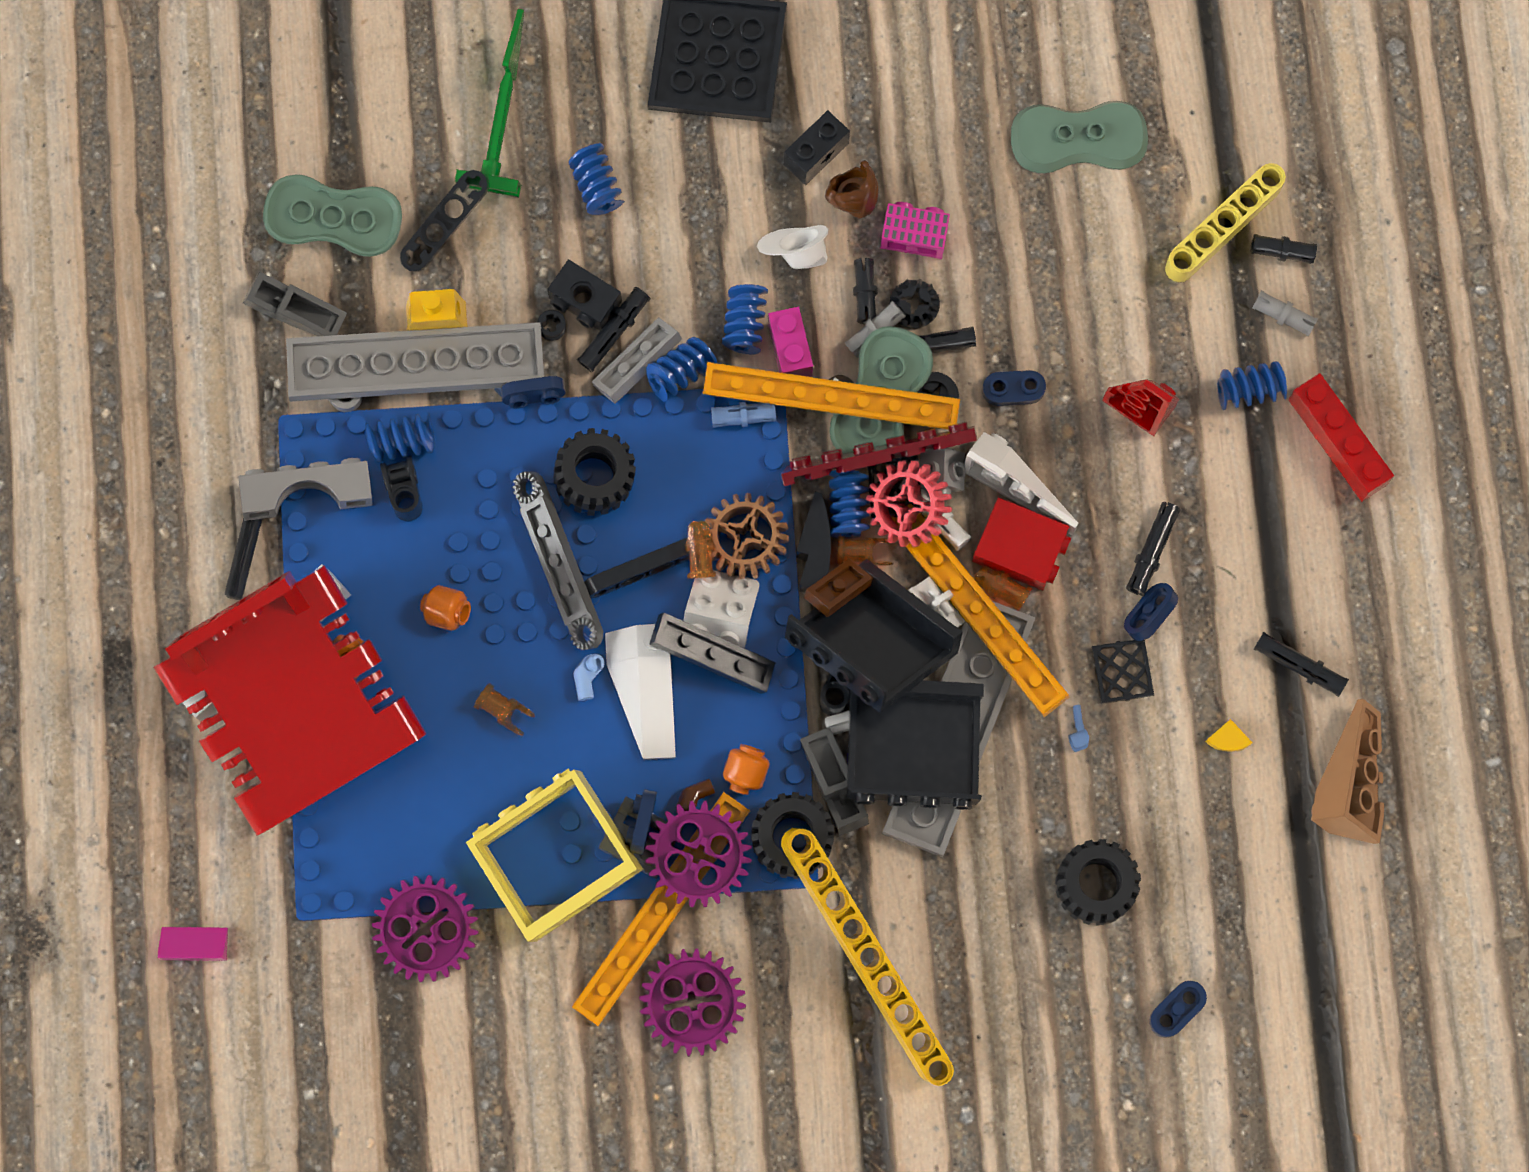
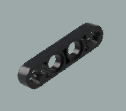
M470 170L460 177L403 247L400 253V261L405 269L420 271L429 265L487 194L490 183L485 173ZM479 176L481 178L479 185L482 189L481 191L473 190L468 195V198L473 199L469 205L468 201L461 195L456 194V192L460 188L461 192L465 193L470 187V184L467 182L468 178L476 179ZM454 199L460 201L463 205V212L457 218L450 217L446 211L448 202ZM431 224H438L443 229V237L438 242H432L427 238L426 231ZM420 237L424 244L432 247L433 250L430 253L428 249H424L419 256L423 260L422 263H413L411 265L409 263L411 257L408 255V252L410 250L416 252L422 246V244L417 243Z
M693 535L598 573L585 580L584 583L590 598H597L701 555L705 549L699 536Z

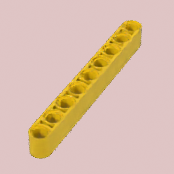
M792 828L783 835L781 841L784 853L919 1076L936 1086L947 1084L954 1074L952 1062L816 837L806 829ZM802 834L805 837L806 846L804 850L797 853L792 848V840L796 835ZM818 862L822 865L823 875L819 880L813 881L809 876V869L814 863ZM832 891H837L840 896V903L836 908L830 909L826 904L827 895ZM853 919L857 924V931L853 936L846 937L843 931L844 924L848 920ZM866 948H871L874 952V959L869 965H863L860 959L862 951ZM888 976L891 980L890 990L881 994L878 990V982L882 977ZM905 1004L908 1008L907 1018L898 1022L895 1018V1010L899 1005ZM922 1032L925 1036L924 1046L915 1050L912 1046V1039L917 1033ZM940 1061L942 1064L941 1074L932 1078L929 1074V1067L933 1062Z

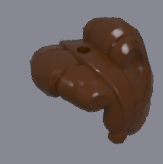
M866 160L860 163V168L854 167L843 174L833 177L825 192L826 200L834 208L847 212L859 219L869 216L875 210L878 202V181L873 169Z

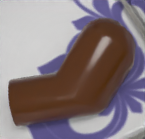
M708 778L683 789L676 805L680 804L684 811H688L690 801H693L696 807L698 800L715 794L710 779Z

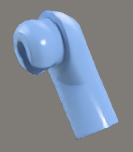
M599 654L587 655L574 670L573 675L579 701L594 698L591 682L604 667V659Z

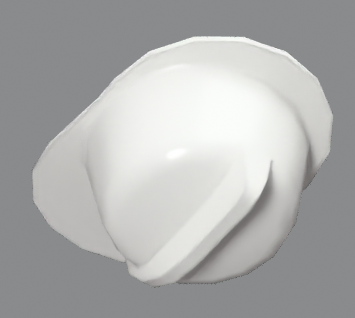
M823 225L780 229L762 237L758 241L757 248L759 252L765 255H782L793 269L812 268L824 265L827 262L828 257L824 238L828 235L829 230Z

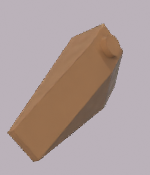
M1364 699L1357 700L1316 789L1314 804L1311 810V820L1329 834L1378 844L1380 843L1384 819V803L1378 802V784L1383 783V773L1378 771L1377 754H1380L1382 751L1381 713Z

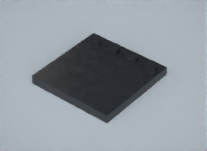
M663 0L648 109L771 123L787 14V2L770 0Z

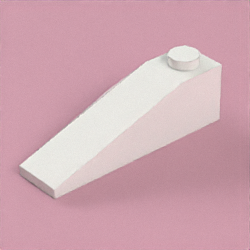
M983 432L966 455L964 463L965 473L1020 506L1068 525L1067 533L1073 535L1078 525L1073 516L1016 452L1007 446L1008 442L1004 438L994 433L989 435Z
M655 624L635 625L605 633L607 668L643 760L676 758L671 654L649 644Z

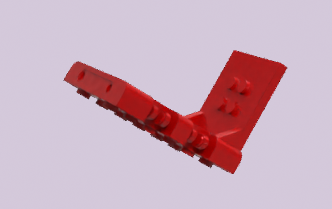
M325 565L297 582L292 573L288 571L175 638L165 648L170 657L153 667L176 705L205 690L207 696L186 708L189 714L199 712L211 702L215 706L218 713L212 717L205 718L197 725L200 732L221 720L225 723V725L199 740L211 762L240 747L241 752L221 764L224 771L234 768L244 759H247L252 769L235 777L232 784L237 788L256 776L260 780L234 796V800L256 836L268 831L426 735L425 729L404 695L376 712L373 709V706L385 700L394 692L391 687L384 688L377 692L375 696L367 699L362 689L380 680L383 676L380 669L362 680L356 681L355 677L382 661V658L370 639L342 655L339 653L340 649L360 638L357 631L348 633L336 643H333L328 634L330 631L342 627L349 620L346 613L328 624L322 625L320 620L348 604Z

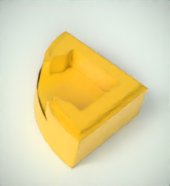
M1231 719L1205 741L1214 749L1227 752L1241 751L1252 744V741Z

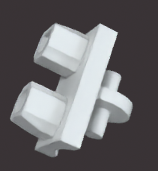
M930 576L918 585L908 589L957 628L965 622L949 601L954 596L950 590L942 593Z

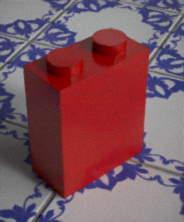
M998 497L972 562L1043 591L1046 582L1053 584L1060 566L1054 564L1058 553L1065 556L1072 539L1066 536L1069 526Z

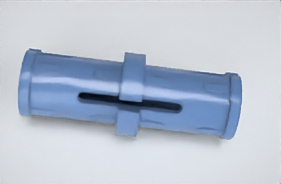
M739 402L740 405L711 407L713 428L741 424L742 427H748V424L776 421L775 405L746 404V402Z

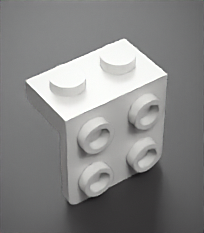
M699 568L696 572L683 621L745 648L750 619L759 590V582L750 578L740 579L737 575L729 577L724 572Z

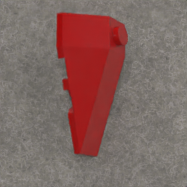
M1145 379L1109 387L1102 401L1154 437L1175 409L1179 398L1175 396V391L1164 383L1159 385L1153 380Z

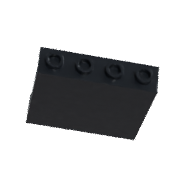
M866 559L859 566L873 577L870 587L829 617H826L817 608L800 620L791 614L787 620L785 639L793 647L798 648L811 658L817 666L822 667L834 676L841 685L848 687L858 695L865 704L872 706L881 713L958 654L963 632Z
M923 680L881 713L872 706L865 704L858 695L850 690L847 798L855 799L856 804L863 805L874 804L875 800L888 801L887 804L890 806H906L907 802H920V807L938 808L940 804H953V809L970 810L972 805H977L982 798V795L978 794L980 701L984 697V684Z

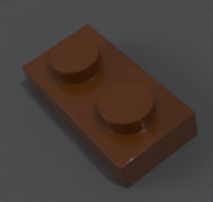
M849 558L806 589L804 598L826 617H829L870 587L873 577Z

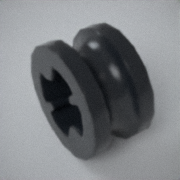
M547 310L539 316L537 322H540L541 337L549 341H556L562 338L566 331V322L563 314L556 310ZM548 319H554L555 323L557 320L560 322L556 325V331L550 332L549 328L546 330L543 328L547 326Z

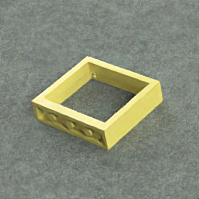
M568 768L561 774H556L552 778L553 784L545 789L542 786L534 789L525 796L526 802L519 807L512 805L498 814L500 817L498 821L492 825L485 823L479 826L478 830L472 833L474 837L466 842L528 942H537L644 870L634 853L630 852V847L625 844V839L585 776L579 770L573 769L570 771ZM576 786L624 862L534 922L487 846Z

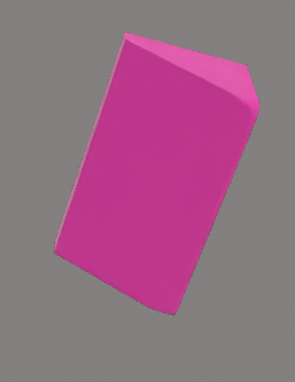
M162 927L158 959L227 961L228 928Z

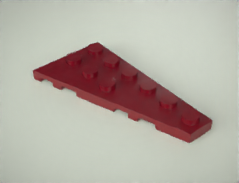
M967 422L949 425V431L936 434V429L934 428L917 432L918 438L905 440L904 435L885 439L886 444L874 447L873 442L854 445L853 451L848 453H842V449L839 448L823 452L819 459L811 460L810 455L796 457L790 461V465H787L781 473L783 485L795 484L794 479L804 475L805 480H813L829 475L832 469H836L837 473L847 472L892 461L897 455L910 457L924 453L926 449L930 448L939 450L977 441L975 426L968 427Z

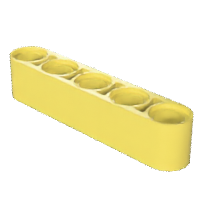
M1274 163L1262 166L1172 250L1165 267L1167 276L1175 282H1185L1273 201L1280 193L1286 176L1282 167ZM1270 177L1276 182V185L1267 186L1262 181V178ZM1249 198L1254 202V206L1246 207L1241 203L1240 199ZM1227 218L1233 226L1229 228L1223 227L1219 224L1218 219ZM1206 239L1211 247L1201 248L1197 245L1196 240ZM1182 259L1187 262L1189 267L1187 269H1179L1175 266L1174 260Z

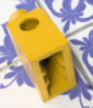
M443 289L409 293L406 304L407 331L468 327L466 302L456 290Z

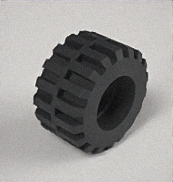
M589 428L587 434L584 435L582 431H578L575 433L574 439L569 437L564 441L563 448L560 447L557 453L553 477L554 484H557L556 491L559 497L563 495V502L568 507L573 504L575 506L574 511L581 513L582 509L588 510L587 515L594 516L595 511H600L601 515L608 514L609 508L616 510L620 507L621 501H626L632 489L636 471L633 453L629 454L630 447L626 442L620 443L621 437L619 435L608 436L609 430L602 429L601 434L595 433V428ZM586 459H600L610 466L613 471V478L604 485L592 486L584 483L578 477L575 471L576 466Z
M792 792V795L782 793L778 795V798L774 800L771 798L766 801L765 806L757 812L752 825V847L760 864H764L767 867V871L772 874L775 872L782 878H787V876L794 879L800 878L784 851L775 845L773 839L776 825L787 818H798L806 822L826 856L829 857L834 841V826L831 823L829 812L823 809L824 805L819 801L815 802L812 800V796L807 794L805 797L800 796L799 792ZM818 862L814 863L809 869V875L813 874L817 868L820 869L822 865Z
M1099 839L1096 842L1088 840L1084 844H1078L1060 864L1055 880L1057 898L1061 899V906L1064 910L1068 909L1072 913L1070 916L1075 920L1079 918L1083 920L1084 924L1096 923V926L1104 925L1107 922L1112 923L1123 916L1135 903L1141 888L1139 887L1141 874L1137 872L1138 864L1136 860L1132 861L1129 857L1131 853L1127 849L1125 851L1120 849V844L1116 842L1112 844L1106 843V839ZM1092 864L1102 865L1113 873L1117 888L1111 898L1097 901L1084 894L1079 884V876L1086 866Z

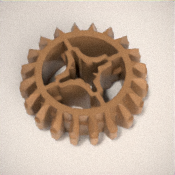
M746 493L744 502H740L738 494H734V504L729 505L726 499L721 500L724 510L721 511L713 507L711 512L716 519H705V524L712 529L702 531L704 538L711 539L703 543V547L708 551L713 550L708 555L710 562L719 559L716 564L718 571L723 570L728 565L727 576L732 577L736 570H739L740 579H745L746 571H751L753 578L756 579L758 578L757 569L761 567L766 574L770 573V568L767 564L769 561L776 566L780 564V560L775 553L779 555L786 554V548L780 544L789 542V536L782 534V532L788 530V525L786 522H779L783 518L781 511L772 513L775 509L773 502H769L763 507V496L757 497L755 503H753L750 493ZM747 513L746 518L741 523L729 522L726 524L734 516ZM759 517L763 518L771 527V541L765 539L764 535L756 531ZM751 528L750 533L752 539L746 538L745 541L742 542V544H740L741 539L739 534L745 535L746 532L749 531V529ZM721 532L727 534V537L735 542L732 556L728 555L720 546ZM757 549L762 551L766 549L755 558L742 559L750 550Z

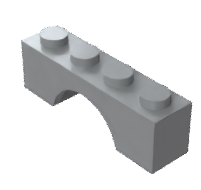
M359 458L344 459L341 461V464L329 465L328 462L311 463L309 468L296 469V466L287 465L277 468V471L266 473L262 469H252L246 471L245 475L238 476L244 521L277 517L282 502L290 494L309 488L321 490L330 495L336 501L340 510L372 506L367 461H360Z

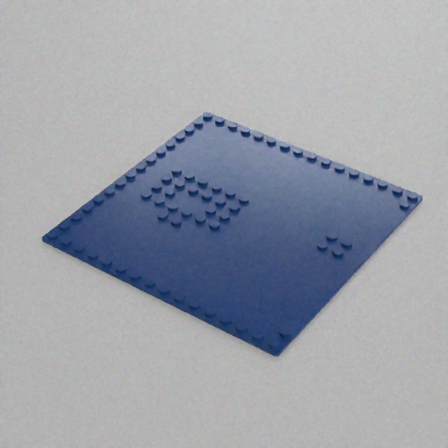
M703 389L679 390L676 395L666 391L668 395L667 401L660 400L654 392L625 394L617 403H613L604 395L560 398L554 404L538 402L528 404L526 407L519 409L511 408L502 401L357 410L351 412L282 415L278 419L280 467L293 465L296 466V469L309 468V465L315 462H328L329 465L341 464L342 460L348 458H359L360 461H367L372 506L340 510L338 504L330 495L321 490L310 488L293 492L282 502L284 574L290 571L297 582L315 571L321 564L325 565L351 596L346 599L348 604L321 621L322 625L324 626L346 613L349 618L346 624L328 633L332 641L340 634L347 635L349 632L357 631L363 641L371 640L382 658V661L360 674L356 681L358 682L380 669L383 674L380 680L362 689L367 699L375 696L377 692L384 688L391 687L394 694L373 706L375 712L404 695L426 731V735L292 816L296 917L300 921L378 916L374 911L385 910L386 908L380 899L384 897L391 900L393 898L389 890L391 887L399 892L402 891V880L413 886L414 876H418L421 883L425 884L428 875H432L434 885H437L441 878H445L446 889L453 884H457L455 895L467 893L468 895L462 903L464 906L474 904L475 907L472 910L506 908L466 842L474 837L472 833L478 830L479 826L485 823L492 825L500 819L498 816L500 812L512 805L519 807L527 801L525 796L541 786L543 789L554 783L552 778L556 774H561L568 768L570 771L575 769L583 773L612 820L615 818L626 796L635 800L636 794L643 795L644 789L657 791L653 814L668 821L665 816L666 811L670 812L673 816L678 815L676 813V804L682 790L709 778L715 794L698 800L696 809H700L703 801H707L708 811H710L723 792L728 794L750 810V813L737 832L748 833L741 842L744 845H751V847L753 821L759 809L765 806L766 801L771 798L774 800L782 793L792 795V792H799V795L804 797L807 794L812 796L813 800L811 768L800 742L801 738L809 735L803 652L793 647L785 639L788 616L792 614L800 620L791 485H783L781 475L787 465H790L786 406L775 405V422L748 424V427H742L741 424L713 428L711 407L740 405L739 402H746V404H759L760 402L703 394ZM429 412L435 436L434 450L432 453H428L422 445L420 455H415L411 447L408 456H412L418 478L417 485L422 501V512L413 521H403L396 516L390 503L380 463L385 462L386 465L405 461L406 457L403 458L397 450L396 458L390 460L386 452H384L383 461L378 462L374 455L370 453L365 424L369 423L372 430L376 431L377 422L381 421L385 429H388L390 419H394L398 427H400L404 416L407 417L410 424H414L415 414H419L423 422H427ZM589 428H595V433L601 434L602 429L609 430L608 436L613 437L614 434L621 437L620 443L626 442L630 447L629 454L633 453L635 458V477L628 498L625 502L621 501L619 508L616 510L609 508L608 514L601 515L600 511H595L594 516L587 515L588 510L582 509L581 513L574 511L575 506L571 504L568 507L563 502L564 497L563 495L559 497L556 491L557 484H554V467L560 447L563 448L564 441L569 437L574 439V435L578 431H582L583 435L587 434ZM586 459L580 462L575 469L578 477L584 483L592 486L604 485L613 478V471L610 466L600 459ZM535 471L543 477L584 581L598 573L693 535H698L703 545V543L711 539L704 538L702 531L712 529L705 524V519H716L711 509L716 507L721 511L724 510L721 504L723 499H726L729 505L734 504V494H738L740 502H744L746 493H750L753 503H755L757 497L763 496V507L769 502H773L775 509L772 513L781 511L783 518L779 522H786L788 525V530L782 532V534L789 536V542L780 544L786 548V554L779 555L775 553L780 560V564L776 566L769 561L767 564L769 565L770 573L768 574L761 567L757 569L758 578L754 579L751 571H746V578L759 582V590L750 619L745 649L776 662L767 692L760 694L671 654L676 758L643 760L607 668L605 633L635 625L656 624L658 615L661 613H667L683 621L697 570L699 568H706L718 571L716 564L719 559L710 562L708 555L713 550H705L701 555L603 596L591 598L603 629V639L601 644L595 649L576 648L577 646L573 645L574 641H571L570 637L572 636L568 626L564 624L520 512L521 506L516 499V495L513 493L515 491V488L513 489V485H515L513 481L517 479L516 476L520 475L519 473ZM530 480L526 482V492L529 496L534 491L532 489L534 487L532 485L533 482H530ZM402 499L399 503V508L407 509L411 507L414 499ZM747 513L734 516L726 524L729 522L741 523L746 518ZM759 517L756 531L764 535L765 539L771 541L772 529L763 518ZM751 528L749 529V531L746 532L745 535L739 534L741 539L740 544H742V542H744L746 538L752 539L750 533ZM721 532L720 546L728 555L732 556L735 542L728 538L727 534ZM757 549L750 550L742 559L755 558L766 549L762 551ZM728 565L719 572L727 573ZM736 570L734 575L739 576V570ZM437 585L464 592L467 601L470 602L471 611L467 622L463 626L460 625L454 631L428 625L424 620L423 612L420 610V603L424 594L429 593ZM585 625L583 629V637L586 641H590L589 638L592 637L590 636L592 632H590V628H588V626ZM599 654L604 659V667L591 682L594 698L579 701L573 675L574 670L587 655ZM740 744L763 750L765 752L764 757L770 763L762 788L759 790H749L748 795L729 789L731 783L723 777V770L730 750L739 748ZM576 786L487 846L525 907L562 904L623 863L599 849V845L606 833ZM628 815L624 824L635 826L637 820ZM787 818L780 821L773 832L775 845L783 851L781 846L782 837L792 828L806 829L812 833L811 828L806 822L798 818ZM692 823L684 824L680 834L681 838L686 842H689L698 829ZM650 827L649 833L659 834V831ZM798 834L792 840V848L797 853L804 850L806 846L805 837L802 834ZM678 842L674 845V848L681 851L685 847V845ZM729 843L726 845V847L720 855L727 852L729 848ZM753 847L743 852V856L750 858L752 861L750 863H743L741 868L748 872V875H738L736 877L742 886L740 888L732 884L729 886L731 893L806 888L800 878L794 879L790 876L782 878L775 872L772 874L767 871V867L764 864L761 865L758 861ZM672 854L668 858V868L672 866L679 854ZM717 859L714 862L715 865L720 867H725L726 863L720 859ZM712 867L702 879L701 883L708 886L715 882L717 875ZM818 868L814 870L813 874L809 875L813 881L819 880ZM639 872L596 902L648 899L655 890L656 883L661 878L658 875L657 879L643 872ZM430 896L423 897L419 903L421 912H434L436 907L434 899ZM444 908L441 912H449V911H448L447 908Z

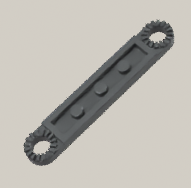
M535 471L519 473L520 475L516 476L517 479L513 481L515 483L513 485V489L515 488L513 493L516 495V499L521 506L520 512L564 624L568 626L572 636L570 637L571 641H574L573 645L577 646L576 648L595 649L602 642L603 629L545 481ZM528 480L533 482L532 485H534L532 487L534 491L531 492L533 494H530V496L526 492V482ZM585 625L588 626V628H590L589 631L592 632V634H590V636L592 637L589 638L590 641H586L583 637V629Z

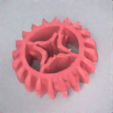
M899 461L897 468L894 465L886 467L887 474L883 472L877 474L881 484L871 483L869 485L876 492L875 495H867L866 497L867 501L874 502V507L867 508L866 512L868 514L875 513L876 518L872 519L870 524L872 526L881 524L878 535L885 536L888 534L889 543L892 544L898 540L900 547H907L909 542L912 547H918L921 540L924 543H930L932 541L931 534L938 536L942 533L937 524H948L949 521L942 515L943 513L952 512V508L944 506V500H950L952 496L951 494L942 493V490L947 488L948 484L947 482L937 483L941 474L938 471L930 474V465L923 464L920 467L918 461H911L908 466L906 461ZM906 478V483L902 485L901 492L897 496H889L893 486L901 479ZM918 481L927 489L930 501L922 497L920 492L921 486L918 485ZM908 499L913 504L921 505V507L910 508L897 501ZM888 507L896 511L898 516L897 522L900 523V526L890 517ZM924 511L929 512L926 521L917 529L912 530V524L916 523L918 514Z

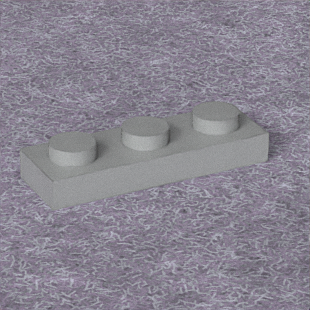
M658 317L592 381V384L613 403H617L646 375L648 364L656 363L659 357L665 356L682 340V337L677 330Z

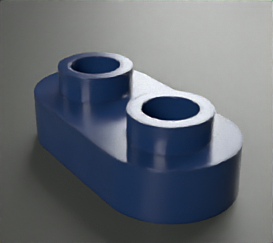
M1033 370L995 372L984 380L982 394L984 399L994 406L1034 404L1044 396L1046 382L1040 373ZM1032 381L1035 383L1036 388L1029 390L1025 387V383ZM1001 383L1005 389L997 392L994 390L993 385Z
M547 376L506 383L501 387L502 401L514 409L524 408L528 404L538 402L543 404L557 403L565 395L564 380L557 376Z
M1158 583L1152 586L1124 621V628L1131 638L1136 641L1150 638L1178 603L1177 593L1167 583Z
M644 789L643 795L636 794L632 813L638 814L635 826L629 825L625 841L626 845L631 846V853L644 854L657 791Z
M1184 981L1179 984L1151 1012L1149 1024L1152 1031L1163 1038H1169L1179 1033L1205 1006L1207 994L1203 986L1195 981ZM1189 992L1194 996L1193 1004L1184 1002V993ZM1166 1015L1170 1017V1027H1163L1161 1025V1016Z

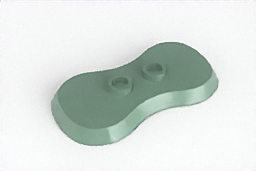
M1123 101L1104 102L1082 111H1068L1050 105L1037 104L1023 109L1015 116L1011 127V146L1017 162L1023 168L1036 173H1050L1076 163H1092L1109 169L1121 170L1132 167L1143 159L1148 146V130L1141 111L1134 105Z
M295 174L280 178L272 185L264 204L263 222L267 232L274 239L282 243L303 244L313 241H327L338 244L357 255L377 256L387 252L396 242L401 229L402 208L395 195L380 187L372 186L340 190L328 187L311 177Z
M892 326L878 328L869 334L861 346L856 384L917 393L931 375L933 368L932 351L922 338L910 331ZM834 413L830 422V439L836 449H842V453L852 452L854 445L866 442H873L874 447L886 444L885 439L904 435V423Z

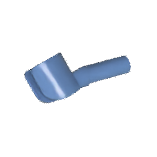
M1074 705L1073 713L1077 732L1068 735L1072 750L1078 752L1088 747L1089 735L1083 725L1081 706Z

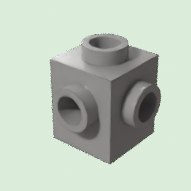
M950 448L928 449L926 452L920 453V467L923 464L930 465V474L934 471H938L941 474L937 483L947 482L948 486L942 490L943 494L964 491L965 453ZM921 483V489L927 490Z

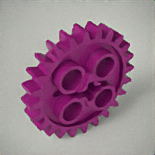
M690 801L688 811H684L680 804L676 805L678 815L673 816L670 812L666 811L665 816L668 822L666 824L660 821L655 822L661 830L659 834L649 833V836L655 840V845H647L645 849L654 852V856L646 859L645 863L655 864L656 868L648 874L649 876L659 875L661 878L656 883V888L663 885L668 887L665 897H669L674 892L678 894L677 904H680L685 897L689 898L690 907L695 905L696 899H700L703 907H707L709 897H712L719 904V894L723 892L726 896L731 897L732 893L729 886L732 884L740 888L742 885L736 877L738 875H748V872L741 868L743 863H750L752 861L750 858L743 856L744 851L752 848L751 845H744L741 842L748 833H738L736 831L742 823L740 820L732 824L729 822L732 814L731 811H728L723 816L719 815V804L712 811H708L707 801H703L700 809H696L694 802ZM686 823H692L698 828V837L693 842H686L680 836V829ZM715 836H723L728 840L729 848L726 853L718 855L712 851L710 844ZM676 841L692 849H697L699 845H702L705 854L724 861L726 865L725 867H720L703 859L699 860L698 863L692 862L693 855L672 847L671 842ZM672 854H681L686 860V867L680 873H674L668 868L667 861ZM704 866L712 867L717 875L715 882L708 886L703 885L698 879V872Z
M432 875L427 876L425 884L421 883L418 876H414L413 886L402 880V891L399 892L391 887L389 890L393 898L391 900L384 897L380 899L386 906L385 910L374 911L376 915L382 918L381 922H375L371 925L374 928L380 929V934L372 937V940L382 941L383 943L376 952H387L388 956L383 962L385 965L393 961L396 963L393 973L397 974L403 968L406 969L405 978L407 980H410L413 974L417 973L419 982H424L426 974L429 973L434 982L438 979V971H441L447 978L450 976L449 966L460 970L462 967L458 959L469 960L471 958L465 951L466 947L475 948L477 944L469 940L470 935L479 934V931L471 928L470 925L478 921L479 918L469 916L468 914L475 906L474 904L464 906L462 902L468 894L462 893L456 896L457 884H453L446 889L445 878H441L437 885L433 884ZM425 896L432 897L436 903L435 910L430 915L422 913L419 908L420 900ZM444 908L448 909V914L430 928L431 936L427 934L422 935L407 949L403 948V944L421 930L420 921L428 923ZM401 917L406 918L411 926L410 932L404 937L399 936L394 930L395 922ZM446 921L453 922L457 927V934L451 940L445 939L440 932L441 925ZM422 942L427 943L432 949V955L427 961L419 960L415 953L416 947Z
M695 948L693 957H688L685 949H682L681 959L676 960L670 953L668 954L670 964L666 966L663 962L658 961L657 964L660 972H648V975L653 980L652 984L642 983V987L649 991V995L639 997L641 1002L648 1004V1007L640 1010V1014L650 1015L651 1017L644 1023L645 1028L655 1026L656 1029L652 1033L651 1038L655 1039L662 1035L664 1038L661 1047L665 1048L670 1043H673L674 1054H677L681 1047H685L687 1057L691 1056L693 1048H698L700 1055L704 1056L705 1046L708 1045L716 1052V1041L720 1040L727 1045L729 1042L725 1034L727 1032L732 1034L738 1033L732 1025L733 1022H743L744 1020L743 1017L736 1013L737 1010L746 1009V1004L737 1002L738 998L746 995L745 991L735 989L742 980L740 977L734 979L729 977L734 971L733 966L723 970V957L719 958L715 963L712 962L711 951L706 954L704 959L700 958L697 948ZM703 975H710L715 979L716 984L711 991L703 992L697 988L696 982L698 978ZM677 981L683 986L682 994L679 997L670 998L664 993V988L668 982ZM695 994V998L698 1000L714 995L722 996L720 1001L697 1004V1010L691 1011L689 1006H682L668 1011L664 1010V1006L667 1004L687 1002L689 999L688 995ZM710 1007L717 1008L722 1014L720 1021L714 1025L706 1023L702 1018L704 1011ZM678 1013L686 1015L689 1019L688 1026L682 1031L674 1030L670 1025L671 1018Z

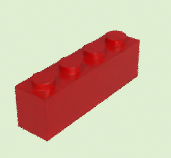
M1321 373L1294 389L1288 399L1360 501L1363 502L1386 487L1393 479L1394 474Z

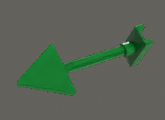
M524 9L517 10L502 66L505 70V75L500 83L486 160H483L481 172L485 173L489 179L488 192L518 198L522 185L518 180L499 176L501 169L499 159L513 91V80L516 81ZM457 169L454 182L456 183L467 170ZM479 176L476 179L468 178L469 189L481 191L482 187L479 185L481 178Z

